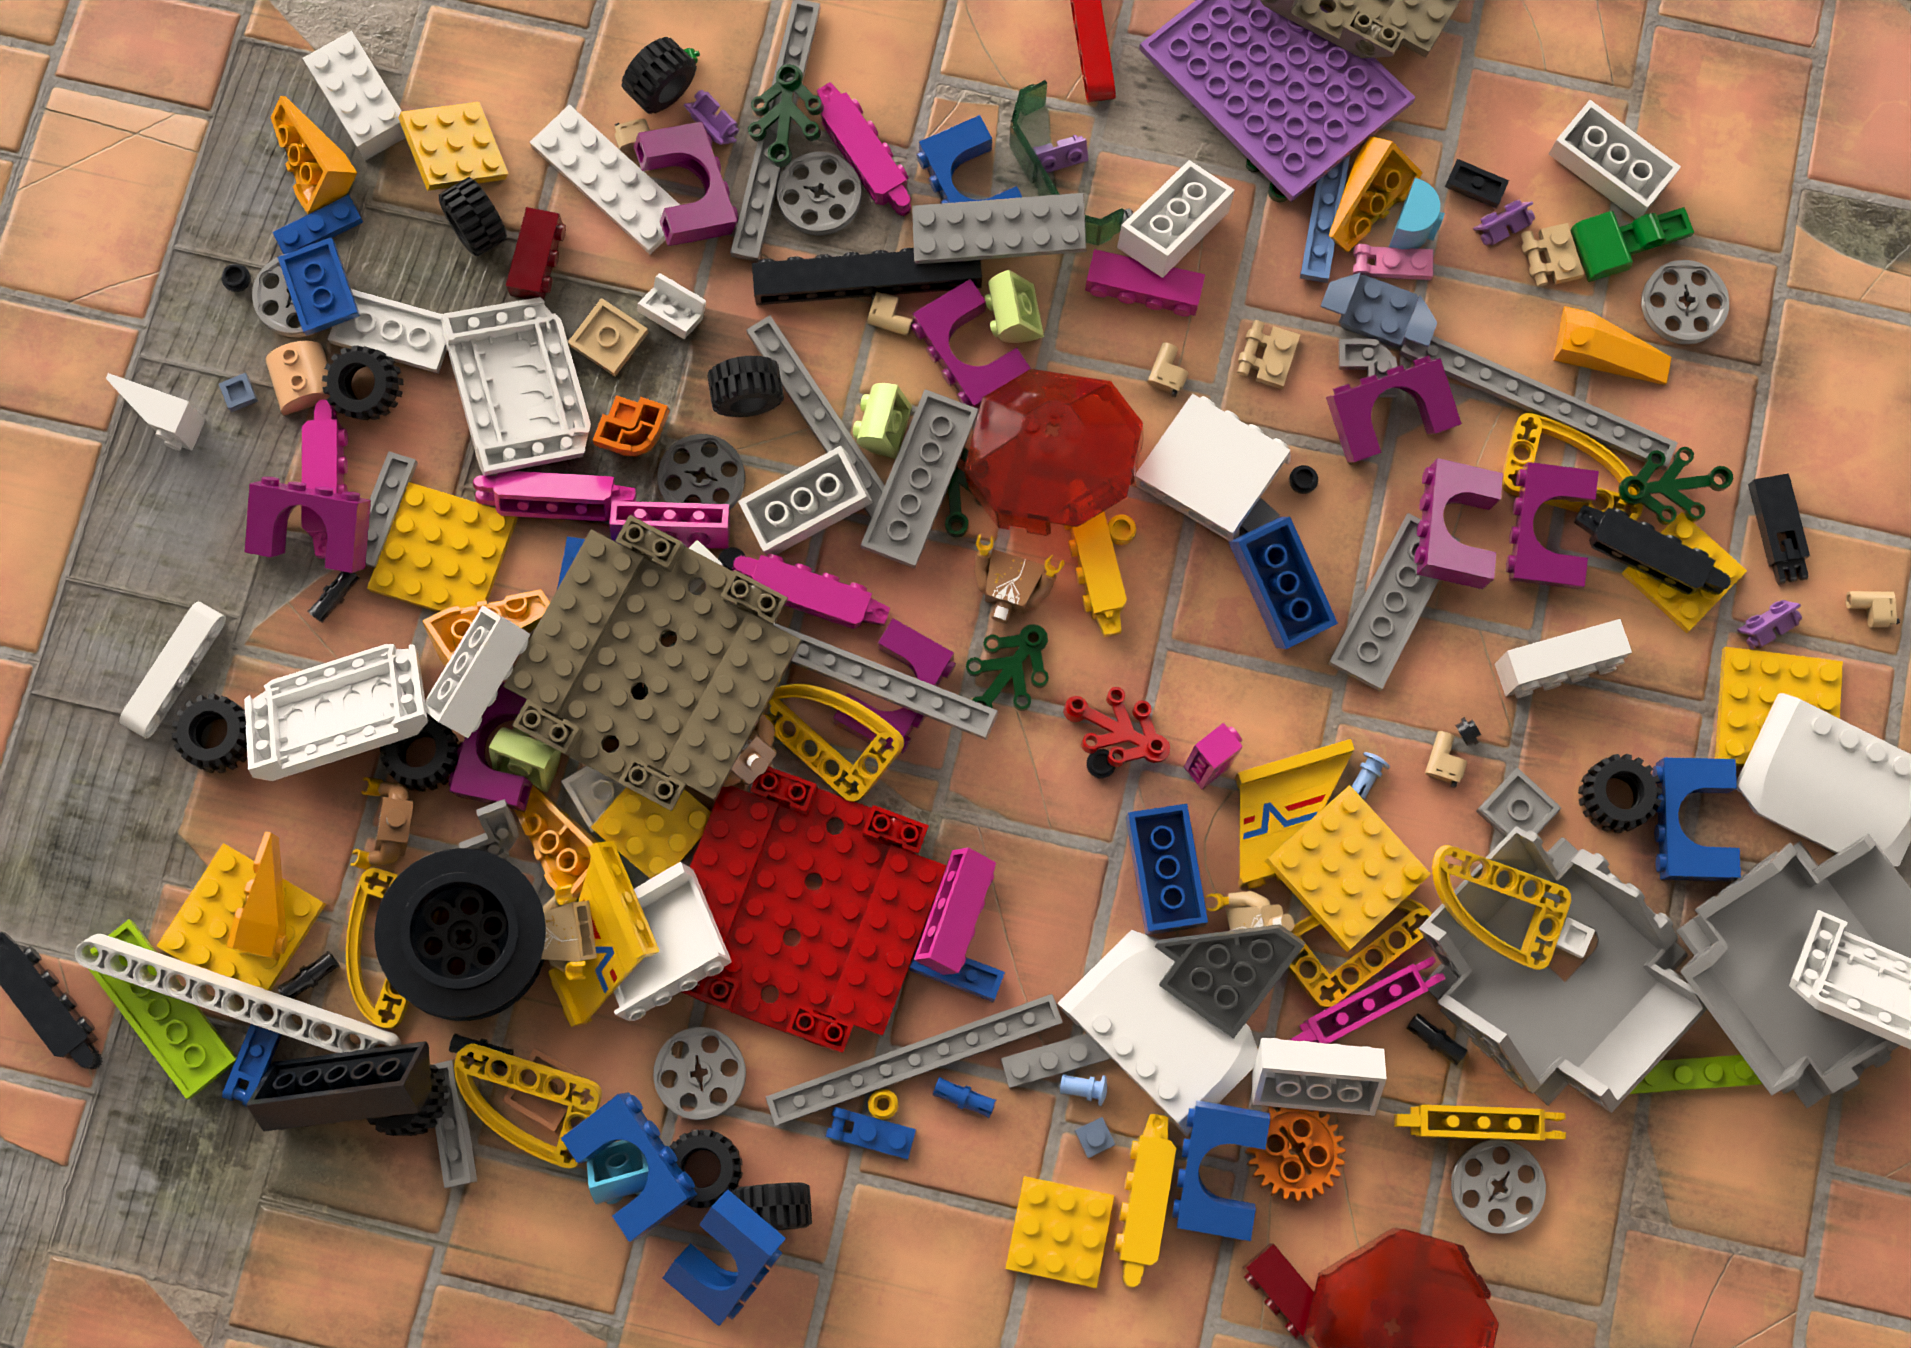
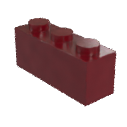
M526 207L506 282L510 296L524 299L541 297L544 301L546 293H550L553 282L552 277H550L552 267L556 268L559 261L558 244L559 241L564 240L566 225L563 224L559 213Z
M1268 1244L1242 1267L1247 1273L1244 1276L1246 1282L1254 1291L1260 1288L1267 1297L1264 1301L1266 1306L1275 1316L1280 1313L1288 1323L1284 1327L1296 1341L1301 1338L1303 1341L1309 1342L1336 1318L1275 1244Z

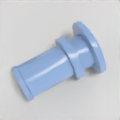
M1369 752L1363 753L1367 760L1365 763L1362 762L1360 764L1362 769L1351 786L1364 800L1367 798L1366 796L1376 778L1382 776L1380 772L1382 768H1390V765L1384 759Z
M1063 1074L1060 1094L1087 1097V1101H1092V1098L1098 1099V1106H1102L1107 1094V1077L1103 1075L1102 1080L1097 1081L1095 1077L1091 1076L1090 1079Z

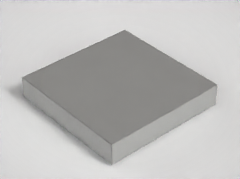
M1516 768L1476 812L1500 834L1506 837L1516 826L1526 832L1531 830L1538 834L1559 812L1561 807L1519 768Z

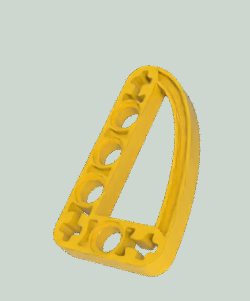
M1525 413L1518 418L1513 427L1502 472V489L1511 495L1519 496L1520 487L1513 486L1512 480L1508 478H1511L1513 474L1517 475L1518 470L1523 469L1526 463H1534L1541 433L1564 441L1588 454L1603 465L1617 479L1619 484L1623 479L1633 476V474L1615 454L1588 435L1550 418L1533 413ZM1530 422V427L1533 429L1528 434L1527 440H1524L1522 438L1525 434V427L1521 425ZM1517 447L1525 448L1529 453V458L1524 461L1517 459L1514 455V449ZM1597 487L1596 496H1601L1606 500V509L1608 507L1612 509L1614 501H1617L1614 506L1617 509L1624 508L1626 505L1630 506V511L1634 513L1629 518L1636 521L1641 516L1643 511L1641 503L1636 505L1627 504L1620 498L1619 493ZM1628 488V492L1631 495H1637L1635 488ZM1566 500L1543 502L1574 512H1579L1583 505L1595 508L1592 502L1581 503Z
M789 684L777 687L769 701L771 713L765 715L763 712L764 716L775 728L774 736L848 801L854 802L866 796L904 747V739L900 732L876 713L842 694L818 686ZM795 697L826 704L854 718L877 734V736L855 764L852 765L779 699ZM782 714L783 717H781L780 719H778V718L776 717V716ZM785 721H791L795 725L796 732L794 736H788L784 733L783 724ZM891 737L893 739L891 744L893 747L886 750L883 754L879 753L878 751L882 750L887 743L884 739ZM807 740H812L817 745L815 756H811L805 751L804 746ZM868 757L874 758L877 761L878 770L876 773H870L866 769L865 761ZM828 760H834L839 765L837 775H831L827 771L826 763ZM847 772L848 776L844 777L846 780L839 782V779ZM856 781L859 784L857 786L858 791L853 793L850 790L852 788L851 783Z
M1441 846L1433 858V881L1440 900L1455 921L1476 940L1496 953L1532 969L1541 970L1546 968L1552 959L1571 904V893L1569 890L1559 884L1458 847ZM1448 855L1463 862L1461 866L1448 864L1447 861H1444L1445 856ZM1475 861H1480L1483 871L1480 876L1474 878L1470 874V867ZM1505 870L1509 874V882L1506 886L1499 887L1496 881L1497 876L1501 871ZM1450 875L1536 906L1521 950L1494 936L1465 910L1453 890ZM1532 880L1536 886L1535 892L1532 896L1526 897L1523 893V886L1527 881ZM1545 892L1557 894L1560 897L1559 903L1543 897ZM1548 918L1552 923V929L1548 934L1542 935L1539 929L1540 923ZM1536 938L1546 941L1545 945L1536 942ZM1532 951L1540 953V958L1534 959L1531 957Z
M370 868L363 872L360 877L350 911L346 936V970L352 996L362 1014L379 1027L393 1029L401 1024L409 1001L401 995L394 994L391 989V983L386 978L376 1006L372 1004L362 977L361 941L370 896L383 899L387 889L380 886H375L371 890L372 885L368 883L369 878H375L379 874V880L391 885L390 878H394V881L398 875L379 868ZM439 909L433 914V922L435 924H439L444 909ZM430 940L426 945L427 953L429 951L432 940ZM387 996L395 1000H402L401 1005L396 1003L393 1005L392 1013L396 1014L395 1019H389L387 1024L384 1023L385 1018L381 1016L382 1011H388L392 1003L386 1001Z
M1406 897L1395 909L1409 914L1329 974L1306 943L1299 952L1300 954L1303 951L1306 956L1300 958L1294 965L1291 963L1288 969L1318 1007L1330 1008L1424 937L1417 928L1411 933L1415 936V939L1412 940L1409 931L1401 926L1403 923L1408 928L1416 922L1415 915L1418 918L1424 916L1427 920L1432 913L1421 903ZM1312 914L1295 924L1290 932L1302 940L1301 935L1321 923ZM1393 932H1399L1405 938L1404 946L1400 949L1393 948L1389 943V935ZM1369 950H1376L1380 953L1381 963L1379 966L1372 967L1367 964L1365 955ZM1311 962L1315 966L1316 973L1314 977L1307 979L1300 974L1299 967L1301 963ZM1345 968H1352L1357 972L1358 980L1355 984L1349 985L1343 981L1342 971ZM1335 977L1337 984L1345 992L1342 994L1339 988L1331 994V1002L1328 999L1322 1001L1319 997L1322 994L1320 988L1329 989L1335 982L1331 978Z
M468 1044L458 1051L454 1063L458 1088L472 1111L489 1128L511 1144L542 1160L564 1168H574L578 1165L574 1158L571 1160L567 1158L568 1153L563 1150L568 1148L561 1137L573 1129L571 1126V1119L578 1116L585 1120L599 1109L602 1090L596 1082L478 1044ZM472 1052L474 1053L473 1058L475 1060L483 1061L486 1059V1056L489 1059L485 1064V1069L482 1070L484 1063L475 1062L470 1066L468 1065V1059L464 1056ZM501 1060L505 1062L508 1068L506 1075L499 1076L494 1073L492 1069L494 1061ZM530 1069L534 1071L537 1077L535 1084L527 1085L522 1081L521 1073L523 1070ZM472 1076L568 1106L557 1147L526 1133L501 1116L481 1095ZM558 1078L565 1083L566 1090L564 1093L556 1094L551 1090L550 1082L552 1079ZM573 1084H576L577 1086L574 1088V1091L583 1093L587 1088L590 1090V1095L594 1098L585 1102L582 1094L574 1093L572 1098L568 1096L573 1089Z

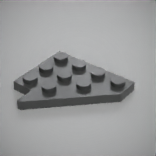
M1280 924L1161 939L1157 941L1155 948L1175 962L1162 978L1159 986L1234 1039L1302 950L1305 942Z

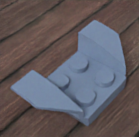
M1361 273L1329 283L1320 307L1341 314L1339 323L1342 328L1370 339L1378 340L1394 348L1403 346L1406 339L1429 347L1437 321L1420 295L1418 297L1415 293L1364 274L1360 275Z

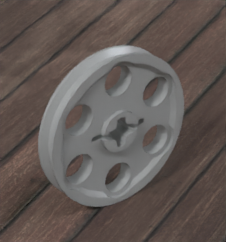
M811 152L801 155L791 161L781 173L777 185L779 208L786 221L803 233L816 236L833 234L851 223L858 213L862 199L859 177L854 168L838 155L828 152ZM828 162L835 164L837 167L836 171L830 175H826L821 171L822 165ZM798 168H805L809 171L808 177L803 180L796 179L793 173ZM849 182L854 185L855 189L851 194L845 195L839 191L840 185ZM823 189L825 195H821L819 199L815 198L814 192ZM788 193H796L800 199L796 204L789 205L784 202V197ZM840 207L846 213L842 219L836 220L831 218L829 215L830 211L833 208ZM806 213L816 214L818 216L816 223L812 225L805 224L802 221V217Z
M277 257L267 263L255 279L252 289L253 306L263 323L275 333L286 337H304L306 335L303 333L301 326L298 328L289 327V320L296 316L297 313ZM269 277H278L279 284L273 289L265 287V281ZM270 303H276L279 305L277 313L272 316L265 315V307Z
M1677 260L1661 266L1652 274L1644 286L1641 307L1648 325L1659 336L1677 344H1696L1710 338L1726 320L1729 312V294L1723 280L1708 266L1692 260ZM1667 272L1673 273L1677 278V284H1667L1663 279V274ZM1694 273L1701 274L1705 278V284L1702 286L1695 285L1691 280V275ZM1652 295L1662 297L1664 306L1661 308L1654 307L1650 302V297ZM1683 296L1686 297L1687 302H1691L1687 309L1683 302H1679ZM1707 297H1716L1720 301V308H1710L1706 302ZM1666 319H1675L1679 324V330L1670 331L1665 326ZM1694 320H1703L1707 324V331H1697L1693 325Z
M706 1027L689 1028L672 1036L659 1051L654 1065V1084L662 1102L677 1115L694 1120L711 1119L729 1110L740 1097L746 1079L744 1058L737 1045L725 1034ZM708 1036H715L719 1041V1047L714 1053H706L702 1048V1042ZM680 1041L687 1043L689 1046V1053L683 1059H677L672 1053L673 1046ZM696 1056H698L702 1069L708 1070V1075L703 1076V1091H701V1083L698 1078L692 1077V1072H695L697 1070L696 1066H698ZM728 1059H733L738 1064L737 1073L731 1077L725 1076L721 1070L723 1062ZM668 1070H673L678 1075V1082L672 1088H666L661 1081L662 1075ZM717 1088H723L728 1096L725 1104L721 1106L714 1105L710 1097L713 1090ZM690 1093L695 1095L698 1102L696 1108L688 1112L681 1107V1099L684 1095Z
M1488 1140L1470 1147L1458 1159L1452 1173L1451 1192L1458 1211L1471 1225L1485 1232L1506 1234L1525 1228L1537 1217L1544 1204L1546 1184L1539 1163L1529 1151L1510 1141ZM1499 1146L1505 1148L1509 1156L1507 1162L1503 1165L1497 1164L1492 1156L1493 1150ZM1469 1159H1475L1480 1163L1481 1171L1476 1177L1469 1176L1465 1171V1164ZM1523 1165H1527L1533 1170L1534 1177L1529 1183H1523L1518 1178V1170ZM1504 1178L1502 1187L1505 1189V1192H1497L1493 1195L1495 1187L1491 1184L1492 1181H1500ZM1467 1190L1475 1191L1479 1197L1478 1204L1474 1208H1468L1463 1203V1194ZM1522 1196L1527 1197L1532 1204L1531 1211L1525 1215L1519 1213L1516 1209V1201ZM1493 1209H1499L1504 1215V1222L1499 1227L1492 1226L1488 1221V1214Z

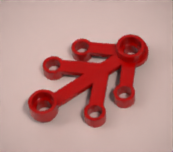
M1112 687L1106 696V701L1112 706L1117 721L1088 707L1087 701L1080 696L1070 697L1066 701L1063 713L1069 721L1080 722L1086 719L1111 732L1100 736L1094 733H1087L1081 742V747L1085 752L1094 753L1100 748L1124 742H1130L1138 746L1124 750L1122 747H1113L1107 759L1109 764L1114 767H1120L1125 762L1145 758L1151 763H1159L1168 757L1170 744L1166 738L1156 734L1149 716L1152 708L1147 701L1140 700L1136 702L1132 710L1133 716L1140 722L1144 735L1134 731L1123 703L1125 692L1120 687ZM1117 694L1120 700L1113 699L1111 695ZM1072 704H1078L1082 709H1075ZM1137 708H1144L1147 713L1142 714ZM1086 741H1094L1095 746H1089ZM1155 744L1159 746L1161 750H1154L1151 745ZM1119 754L1122 759L1116 760L1112 755Z

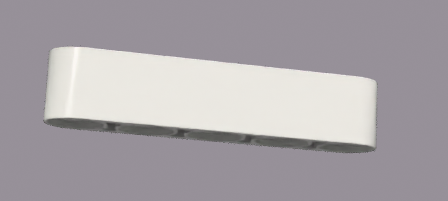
M199 601L192 605L121 713L119 719L121 725L144 738H149L154 734L222 630L226 621V617Z

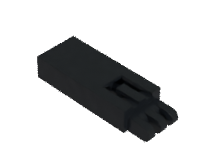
M1789 473L1752 480L1748 487L1768 566L1773 567L1777 584L1785 583L1784 572H1786L1789 582L1797 581L1796 570L1800 580H1807L1808 571L1805 560L1810 556ZM1776 533H1785L1786 539L1781 541V544L1785 546L1786 551L1781 552Z

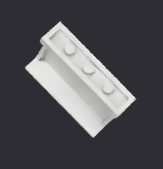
M1192 393L1135 474L1136 486L1226 540L1232 541L1238 538L1240 526L1283 464L1290 463L1291 452L1288 445L1280 439L1275 438L1273 440L1267 437L1259 427L1253 424L1246 425L1233 412L1228 410L1224 412L1215 407V404L1210 399L1204 396L1199 398Z
M682 862L677 863L634 889L660 952L643 958L614 991L620 1007L614 1013L625 1020L635 1021L645 1016L646 1011L655 1006L671 1001L672 996L681 991L693 989L698 984V981L707 976L719 974L724 966L732 962L696 874L692 868Z

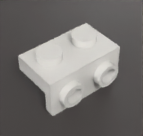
M659 273L655 277L654 287L638 303L637 312L685 339L703 320L706 300Z

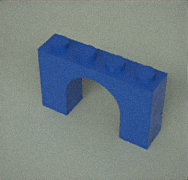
M980 115L919 141V153L916 154L918 162L923 170L927 168L931 176L929 177V182L934 193L939 192L943 199L941 204L982 201L965 197L957 191L952 183V176L961 164L992 150V137ZM1015 186L983 200L1022 198L1018 187Z
M1664 757L1656 762V766L1652 770V776L1658 775L1660 781L1657 783V787H1662V794L1657 797V799L1661 800L1660 806L1654 809L1658 813V824H1656L1654 829L1655 841L1659 842V854L1656 855L1655 866L1657 872H1660V880L1732 882L1741 878L1740 848L1698 845L1684 834L1678 818L1681 802L1688 794L1730 793L1737 789L1736 759Z
M627 1092L617 1094L561 1137L577 1164L590 1161L617 1140L629 1141L643 1152L648 1163L649 1172L646 1186L634 1200L612 1215L627 1240L631 1242L643 1237L697 1196V1193L693 1189L695 1184L692 1178L686 1172H682L677 1165V1156L670 1147L665 1146L659 1138L660 1131L651 1120H647L641 1111L643 1106L639 1099Z
M1196 1100L1195 1109L1189 1108L1186 1127H1192L1190 1139L1184 1138L1181 1156L1187 1158L1186 1169H1179L1177 1187L1182 1188L1181 1200H1174L1172 1218H1178L1177 1228L1251 1241L1256 1212L1255 1203L1222 1198L1213 1194L1203 1184L1199 1175V1166L1205 1154L1218 1145L1236 1144L1266 1149L1270 1113Z
M729 1190L714 1203L699 1226L731 1253L736 1262L738 1272L727 1271L717 1266L690 1243L674 1260L662 1277V1279L718 1326L727 1317L733 1320L741 1311L744 1305L740 1301L742 1300L746 1303L757 1288L753 1283L758 1286L770 1270L766 1268V1265L771 1268L782 1255L779 1247L786 1239Z

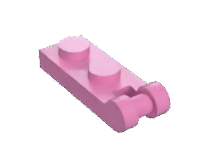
M1367 244L1354 246L1356 264L1353 265V275L1361 273L1360 275L1364 274L1374 278L1431 280L1433 277V249L1371 247ZM1368 259H1375V265L1368 264Z

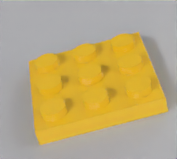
M480 102L400 112L398 119L427 191L450 188L467 177L472 178L478 184L506 180L509 173Z
M1681 512L1661 534L1675 536L1682 541V544L1692 549L1698 548L1707 552L1710 558L1716 560L1713 566L1729 575L1731 585L1719 595L1711 594V592L1708 593L1702 589H1699L1696 593L1686 595L1629 566L1621 574L1687 634L1747 570Z
M625 787L590 828L605 841H614L617 851L648 878L652 879L679 863L702 837L711 811L685 789L673 810L670 811Z
M1023 1176L1005 1269L1097 1288L1114 1195Z

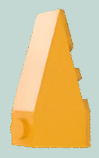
M280 96L270 118L279 146L286 149L288 161L285 164L288 172H293L296 184L293 186L295 195L306 213L310 214L345 196L355 180L357 171L346 154L286 96Z
M1370 136L1354 161L1329 233V237L1346 252H1349L1371 231L1372 225L1379 218L1384 219L1389 215V209L1393 205L1406 199L1414 179H1419L1423 174L1393 141Z
M540 589L506 596L504 600L487 603L484 600L477 602L475 606L460 609L459 606L449 607L423 620V625L441 662L446 667L482 605L530 633L537 627L550 601Z
M532 785L525 812L515 809L514 811L525 835L529 836L535 850L533 853L543 867L547 883L554 890L557 887L573 884L571 893L573 898L576 897L578 899L580 898L591 859L588 847L599 841L540 789Z

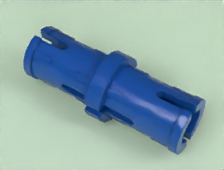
M939 1077L933 1092V1096L958 1105L957 1108L961 1110L966 1108L987 1118H990L996 1103V1099L972 1091L970 1086L962 1087Z

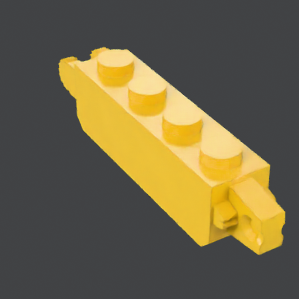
M1074 479L1069 482L1067 490L1069 502L1066 503L1065 513H1061L1064 529H1070L1072 540L1068 541L1071 557H1077L1079 567L1075 568L1077 582L1079 585H1084L1086 595H1082L1085 612H1091L1092 620H1097L1104 637L1118 635L1122 631L1120 614L1125 608L1127 598L1103 504L1095 496L1089 498L1084 482Z
M1418 1105L1410 1107V1114H1394V1127H1410V1135L1426 1138L1537 1142L1545 1141V1139L1566 1140V1132L1557 1130L1545 1131V1120L1561 1122L1566 1120V1113L1544 1112V1109Z
M1149 1114L1143 1135L1138 1137V1141H1132L1130 1159L1135 1160L1133 1172L1127 1171L1124 1190L1129 1191L1128 1203L1122 1202L1119 1221L1124 1222L1123 1233H1117L1114 1252L1119 1253L1118 1259L1124 1260L1122 1271L1123 1283L1131 1288L1138 1286L1142 1280L1144 1264L1152 1265L1158 1261L1176 1154L1175 1145L1172 1141L1168 1140V1117L1158 1114Z

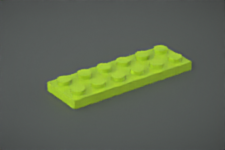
M128 919L108 935L109 937L156 952L133 920ZM96 947L90 949L93 955H99ZM119 955L120 963L128 966L127 959ZM148 965L147 968L149 973L153 976H157L156 969L153 966ZM88 969L186 1099L190 1100L234 1065L237 1059L236 1055L197 1005Z

